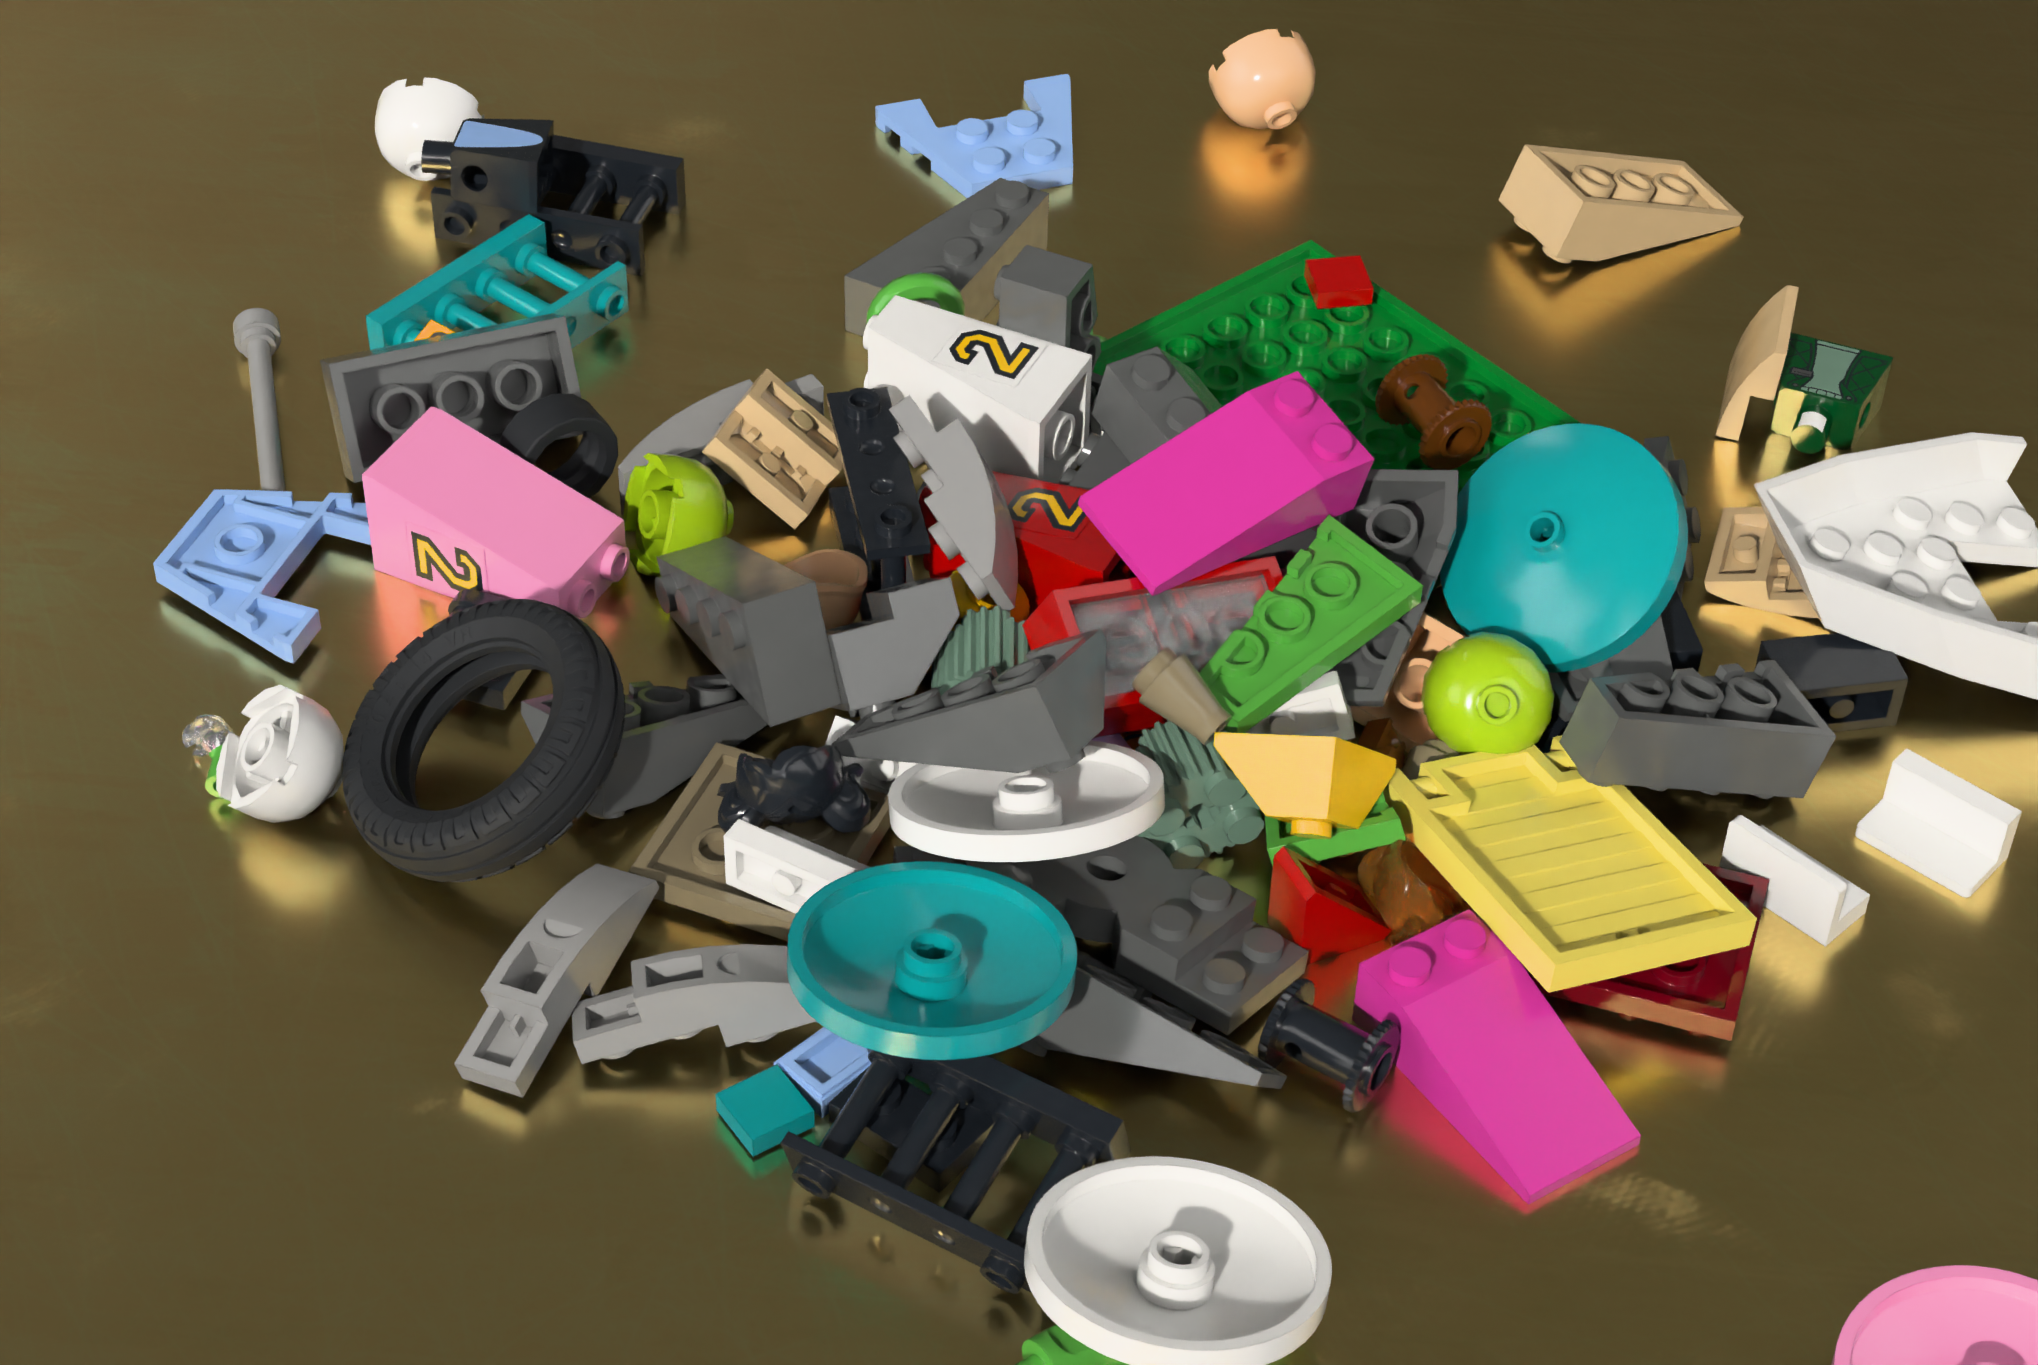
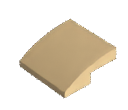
M1786 285L1758 311L1741 336L1729 367L1715 436L1739 440L1750 396L1774 401L1787 355L1799 287Z
M767 368L741 398L702 451L703 454L794 530L809 515L826 486L843 468L832 423Z
M1723 507L1704 581L1706 591L1725 600L1750 608L1788 616L1819 618L1778 547L1763 507Z

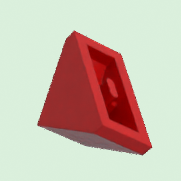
M1284 846L1274 855L1267 923L1272 930L1279 933L1282 937L1309 951L1306 965L1382 941L1392 932L1390 926L1360 885Z

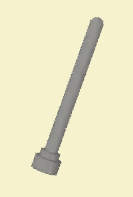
M250 308L236 316L233 322V334L237 350L248 358L261 490L286 491L271 356L281 343L280 325L278 318L271 311L263 308Z

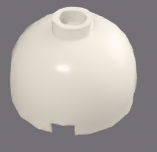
M424 77L423 86L413 85L406 87L407 79L395 81L383 90L378 100L375 115V135L383 157L391 166L416 180L435 181L451 177V175L422 172L421 155L423 142L425 139L453 142L463 120L469 118L485 119L484 114L481 116L477 111L479 102L472 94L458 85L437 78Z
M282 685L264 689L248 702L241 714L251 719L245 725L240 737L229 732L222 745L216 768V789L221 798L231 802L228 806L257 819L276 823L303 818L322 805L326 799L332 797L343 781V735L327 709L313 699Z

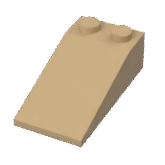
M1529 144L1524 145L1498 199L1515 216L1513 219L1515 224L1523 230L1530 232L1543 245L1542 250L1547 256L1562 263H1571L1573 260L1597 262L1737 227L1744 218L1684 161Z

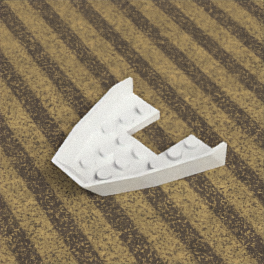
M1969 432L1848 453L1753 484L1778 547L1824 628L1877 648L1894 652L1896 655L1958 678L2038 700V622L1997 621L1982 597L1980 590L1961 563L1963 561L2038 567V528L2007 482L2027 446L2023 437Z

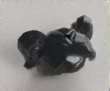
M804 745L793 746L782 751L775 760L753 758L750 755L748 756L747 753H740L737 760L736 780L721 784L717 795L723 797L718 810V823L726 833L738 819L761 827L765 820L783 825L791 824L792 822L805 823L822 816L827 824L836 831L842 833L860 831L869 822L872 808L870 798L860 782L864 769L859 763L843 767L840 751L837 746L833 747V745H825L819 748Z

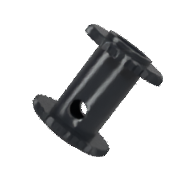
M1299 979L1283 992L1274 1005L1260 1037L1258 1058L1276 1069L1283 1059L1289 1056L1344 1084L1343 1108L1351 1113L1358 1112L1367 1106L1390 1072L1399 1045L1400 1032L1398 1025L1386 1019V1021L1378 1024L1376 1029L1374 1028L1372 1034H1369L1313 1006L1316 994L1314 992L1316 988L1314 983L1308 979Z

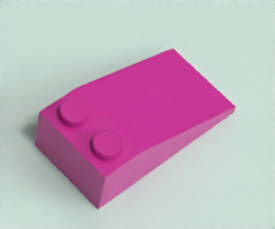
M1296 371L1245 392L1081 495L1078 506L1148 592L1155 596L1322 523L1328 515L1334 518L1354 509L1374 458L1303 376Z
M1470 909L1359 963L1352 1020L1361 1030L1372 1034L1374 1028L1376 1029L1378 1024L1386 1021V1019L1398 1025L1400 1039L1393 1061L1395 1066L1528 1205L1639 1145L1640 1133L1521 962Z

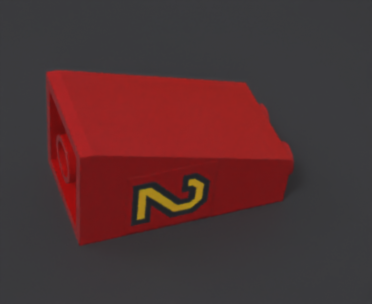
M992 471L1006 499L1014 526L1018 552V584L1023 588L1029 599L1031 608L1028 618L1052 590L1136 578L1131 569L1078 506L1080 496L1089 491L1088 489ZM926 485L920 494L919 504L931 549L929 554H924L923 563L925 569L929 571L930 578L949 577L953 571L957 570L956 568L965 563V560L960 554L949 560L929 532L928 528L937 523V520L924 502V499L932 494Z

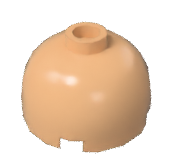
M1266 29L1247 35L1231 44L1222 52L1226 61L1220 65L1217 72L1212 64L1209 70V85L1215 99L1231 120L1240 126L1254 129H1281L1290 125L1304 110L1314 94L1316 70L1309 49L1298 32L1291 30L1293 38L1281 37L1278 29Z

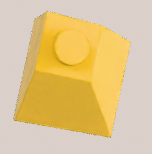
M1215 732L1213 746L1265 816L1290 823V834L1298 837L1331 839L1332 828L1359 829L1396 769L1395 758L1338 737Z

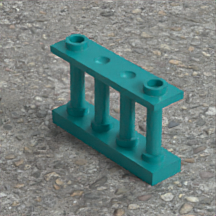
M528 214L366 315L369 347L372 350L412 342L431 319L450 330L457 327L466 331L496 325V322L479 314V312L498 301L527 318L551 313L565 316L571 348H574L629 311L626 265L617 261L591 279L547 256L545 222ZM537 275L565 290L568 294L549 304L519 288V286Z

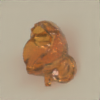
M1405 835L1406 841L1399 838L1392 844L1380 846L1367 852L1358 866L1357 879L1363 892L1375 899L1376 906L1385 925L1394 931L1388 937L1391 947L1468 909L1472 911L1468 903L1411 842L1407 835Z

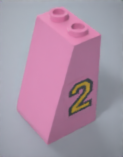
M431 406L362 474L374 569L445 596L454 598L460 590L472 589L507 599L540 601L559 607L579 619H583L591 613L598 598L613 582H618L628 568L630 551L626 547L624 519L441 409Z

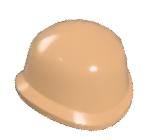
M824 549L811 552L784 565L815 581L826 630L854 622L859 613L863 591L868 582V569L863 559L847 551Z

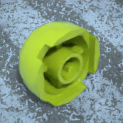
M647 453L643 456L649 461L647 466H635L630 475L625 494L623 519L625 531L636 532L638 549H629L631 562L639 573L648 576H661L657 561L658 556L728 535L733 527L734 510L715 474L701 462L673 454Z
M1479 632L1468 635L1470 637L1459 639L1451 646L1448 645L1437 653L1424 675L1421 703L1428 726L1438 740L1445 742L1449 748L1461 755L1475 752L1493 754L1517 753L1532 747L1539 741L1551 721L1554 692L1548 669L1532 649L1508 635Z

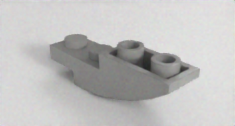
M813 374L785 383L824 416V386ZM750 379L722 389L695 402L662 423L631 450L618 466L620 506L623 516L625 494L630 475L635 466H647L649 461L643 457L647 453L673 454L697 460L712 470L722 486L733 482L732 477L703 454L702 451L753 383Z
M909 395L891 407L889 411L902 429V432L893 437V439L910 464L915 469L925 462L929 468L928 471L921 475L932 492L930 496L924 499V502L937 520V523L928 528V530L949 560L958 554L963 557L965 563L956 569L979 601L989 594L997 606L1009 612L1015 608L1018 584V552L1014 526L1006 499L993 472L960 420L957 418L937 432Z
M596 864L577 875L539 909L504 953L480 990L488 1007L454 1063L462 1079L523 1098L582 994L591 997L598 996L659 890L656 880Z
M753 944L706 946L666 952L631 961L632 986L578 1001L572 1012L573 1043L581 1064L602 1058H621L630 1054L636 1048L668 1039H687L695 1036L703 1029L719 1025L726 1047H730L744 1042L756 1043L766 1041L779 1032L817 1021L800 1005L789 984L787 975L788 946Z

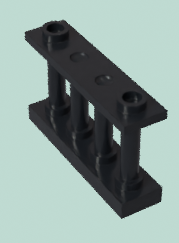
M554 135L553 173L543 199L549 191L576 196L567 211L540 206L538 213H528L460 202L451 197V189L434 186L430 195L435 238L478 246L530 214L545 222L547 256L550 258L599 269H606L619 261L626 265L627 274L642 276L645 271L642 224L651 210L676 215L680 214L686 204L684 158ZM599 201L627 205L619 220L591 215Z
M887 387L872 389L855 388L850 391L827 393V406L848 486L829 488V508L839 549L859 556L865 561L868 569V582L863 591L861 606L857 615L858 622L872 618L866 593L914 581L908 556L929 554L931 549L907 458L893 439L900 432L897 421L889 411L892 403Z
M867 1049L868 1059L871 1064L819 1146L789 1131L782 1140L781 1146L793 1170L791 1176L794 1181L806 1191L823 1199H828L834 1193L981 1267L979 1269L980 1273L993 1285L1006 1292L1017 1294L1021 1288L1031 1292L1025 1275L1024 1252L1030 1217L1037 1203L1055 1184L1081 1169L1111 1160L1128 1158L1131 1148L1124 1120L987 1055L958 1060H921L884 1054ZM906 1075H909L928 1084L933 1093L881 1176L845 1160L895 1079L903 1080ZM969 1104L990 1114L995 1124L942 1208L907 1189L957 1108L966 1109ZM1032 1134L1054 1145L1058 1155L1008 1238L1004 1239L970 1222L1019 1139H1029Z

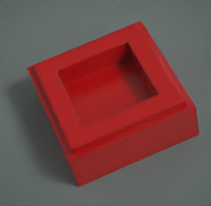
M1360 255L1308 259L1305 261L1304 277L1317 309L1372 304L1374 288Z

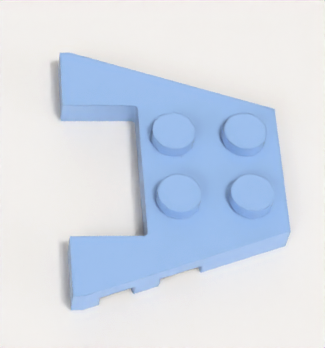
M1068 74L1024 81L1023 99L1031 111L1015 110L1007 116L986 120L968 118L961 120L957 125L940 128L936 127L921 99L875 106L876 126L884 133L892 130L899 135L900 146L911 155L921 153L931 161V170L966 198L974 195L999 178L1019 181L1028 187L1038 190L1073 184L1071 81Z
M214 489L153 562L156 581L274 655L294 664L321 629L319 610L274 597L324 534L371 545L366 503H353L352 493H329L323 502L294 501L292 491Z

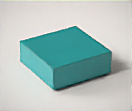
M778 1064L715 1094L717 1112L753 1157L780 1144L788 1131L799 1135L815 1127L814 1109Z

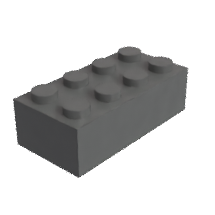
M553 313L320 360L344 475L354 483L362 481V474L431 406L445 411L499 444L503 431L514 416L533 401L551 394H574L582 398L565 316ZM573 431L558 437L556 440L583 435V431Z

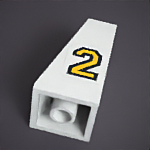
M897 295L891 299L879 315H873L869 319L863 334V347L868 350V372L863 388L887 387L892 407L910 395L937 432L958 418L991 471L1058 484L1068 467L1072 469L1077 467V459L1089 437L1092 355ZM897 423L898 428H899V432H902V429L900 428L899 424Z

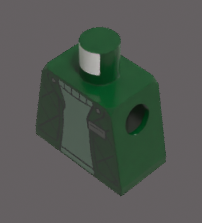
M1790 333L1786 359L1774 401H1772L1770 429L1776 434L1790 437L1792 445L1798 451L1807 454L1817 453L1824 446L1840 450L1852 449L1881 408L1893 357Z

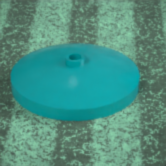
M1578 423L1550 426L1526 434L1507 444L1485 461L1470 477L1458 495L1456 535L1440 571L1441 585L1449 610L1467 635L1479 632L1508 635L1532 649L1548 669V672L1573 671L1602 662L1618 654L1642 636L1658 619L1676 590L1682 575L1688 547V523L1682 496L1675 481L1657 458L1639 442L1614 429Z
M932 861L899 862L870 867L843 876L821 888L801 906L791 923L788 933L787 975L793 994L806 1012L823 1027L849 1042L870 1050L904 1058L921 1060L968 1059L999 1053L1025 1043L1044 1032L1062 1015L1074 992L1078 957L1077 944L1074 934L1062 914L1043 896L1020 882L992 871L956 863Z

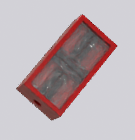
M1271 556L1228 563L1155 596L1148 592L1137 577L1052 590L1022 624L1031 650L1051 642L1101 628L1107 640L1104 729L1094 738L1153 728L1154 723L1159 721L1164 724L1167 722V719L1139 703L1142 695L1131 686L1139 672L1161 650L1169 647L1178 656L1185 653L1200 673L1235 629L1241 630L1253 616L1254 605L1267 590L1272 592L1283 579V575L1276 557Z

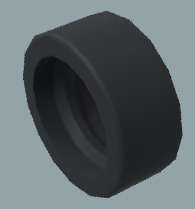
M551 394L533 401L514 416L503 431L499 445L535 466L536 460L543 450L558 437L573 431H583L579 447L571 458L559 468L547 474L589 499L598 493L610 478L618 458L617 436L609 424L588 401L574 394Z

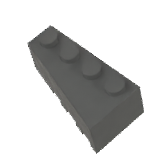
M999 178L844 275L845 331L863 336L867 321V310L876 294L892 280L906 274L919 272L933 273L948 279L961 292L965 304L964 316L982 321L999 302V300L994 298V285L1000 269L1006 264L1010 265L1026 245L1043 250L1047 248L1049 193L1028 187L1019 181ZM932 300L917 301L936 308H940L939 304Z
M1026 245L1012 263L1004 265L997 275L994 285V298L999 300V320L996 326L1092 355L1091 411L1093 401L1098 394L1103 378L1102 375L1093 373L1096 361L1101 354L1100 338L1089 334L1098 317L1093 264ZM1091 421L1089 423V436L1092 433Z
M726 536L657 557L661 576L655 578V590L663 611L670 613V616L770 727L842 704L814 580Z
M1775 660L1759 661L1753 672H1744L1745 670L1738 663L1719 665L1714 676L1702 677L1693 668L1675 669L1671 679L1665 681L1651 672L1590 678L1559 743L1576 765L1579 774L1588 783L1597 786L1610 787L1615 784L1642 786L1656 791H1664L1668 788L1696 790L1710 795H1718L1721 792L1750 794L1759 798L1770 799L1773 796L1804 798L1836 735Z

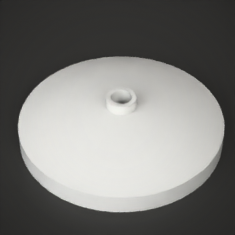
M1093 740L1083 748L1085 757L1067 769L1055 773H1049L1046 766L1021 773L918 763L899 775L889 788L890 824L894 833L907 844L919 850L948 858L981 862H1028L1070 857L1119 844L1151 827L1164 812V777L1159 765L1148 756L1127 747Z
M1145 1156L1116 1159L1092 1165L1067 1176L1047 1191L1037 1203L1030 1217L1024 1252V1269L1029 1288L1047 1316L1067 1334L1087 1347L1129 1365H1267L1295 1351L1315 1332L1326 1310L1332 1277L1331 1257L1321 1232L1307 1214L1293 1201L1276 1189L1244 1173L1208 1162L1177 1157Z

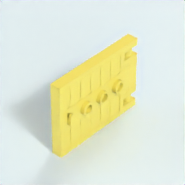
M1562 735L1553 737L1550 752L1542 753L1533 745L1517 753L1493 754L1475 752L1424 762L1420 764L1418 778L1409 780L1399 768H1396L1394 775L1383 790L1386 803L1389 808H1394L1401 820L1404 834L1548 993L1750 945L1757 918L1624 785L1613 784L1610 787H1601L1588 783L1579 774L1576 765L1559 743Z

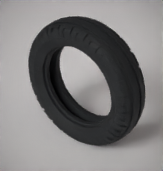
M496 600L469 607L453 614L452 617L443 619L424 631L422 638L416 637L395 656L398 659L394 663L391 661L373 683L374 689H369L355 715V720L352 722L347 737L342 769L344 797L354 824L369 846L384 860L409 874L440 882L473 881L501 874L515 868V864L516 866L521 865L546 849V844L552 845L574 825L572 821L575 818L579 819L598 795L596 790H601L615 763L614 758L617 757L621 745L626 712L624 687L618 667L609 649L602 639L578 617L559 607L536 600ZM530 669L549 673L553 685L550 714L537 744L519 768L498 787L473 802L440 811L420 808L415 794L418 765L427 742L448 712L473 690L504 674Z

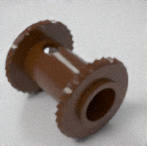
M1420 354L1403 360L1384 377L1375 398L1376 412L1385 423L1388 422L1390 425L1395 424L1397 426L1401 424L1403 426L1405 423L1413 425L1422 435L1418 452L1422 462L1428 468L1433 470H1452L1470 461L1482 449L1491 431V413L1478 400L1473 401L1470 399L1467 401L1464 399L1462 402H1456L1444 390L1446 388L1445 384L1448 382L1445 364L1434 355ZM1419 386L1413 394L1407 397V391L1410 387Z

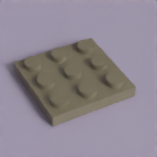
M716 742L628 872L657 881L659 890L654 899L788 941V933L796 915L795 913L726 884L725 832L718 823V810L723 800V797L717 795L721 784L736 780L737 760L740 753H747L748 756L750 755L753 758L773 759ZM863 787L870 798L872 808L869 822L857 832L842 833L836 831L827 824L822 816L805 823L792 822L791 824L783 825L765 820L764 824L759 828L765 830L768 826L778 827L866 865L891 825L888 794Z

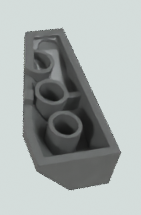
M1370 469L1354 509L1334 517L1423 585L1421 603L1326 672L1329 673L1337 670L1346 702L1349 706L1383 707L1456 535L1458 470Z
M723 674L689 677L686 689L654 686L650 681L629 683V695H625L624 731L617 757L614 758L615 763L602 789L596 790L598 795L586 811L594 817L613 819L625 815L626 810L653 803L693 776L716 742L736 747L768 724ZM553 693L521 701V715L535 744H537L546 726L551 710Z
M1077 950L1074 992L1065 1011L1044 1032L1018 1045V1047L1041 1057H1045L1048 1050L1256 1087L1281 1089L1287 1078L1286 1075L1221 1035L1208 1030H1202L1200 1035L1192 1032L1191 1030L1197 1020L1196 1018L1179 1008L1170 1007L1152 999L1153 993L1119 975L1111 966L1081 950Z

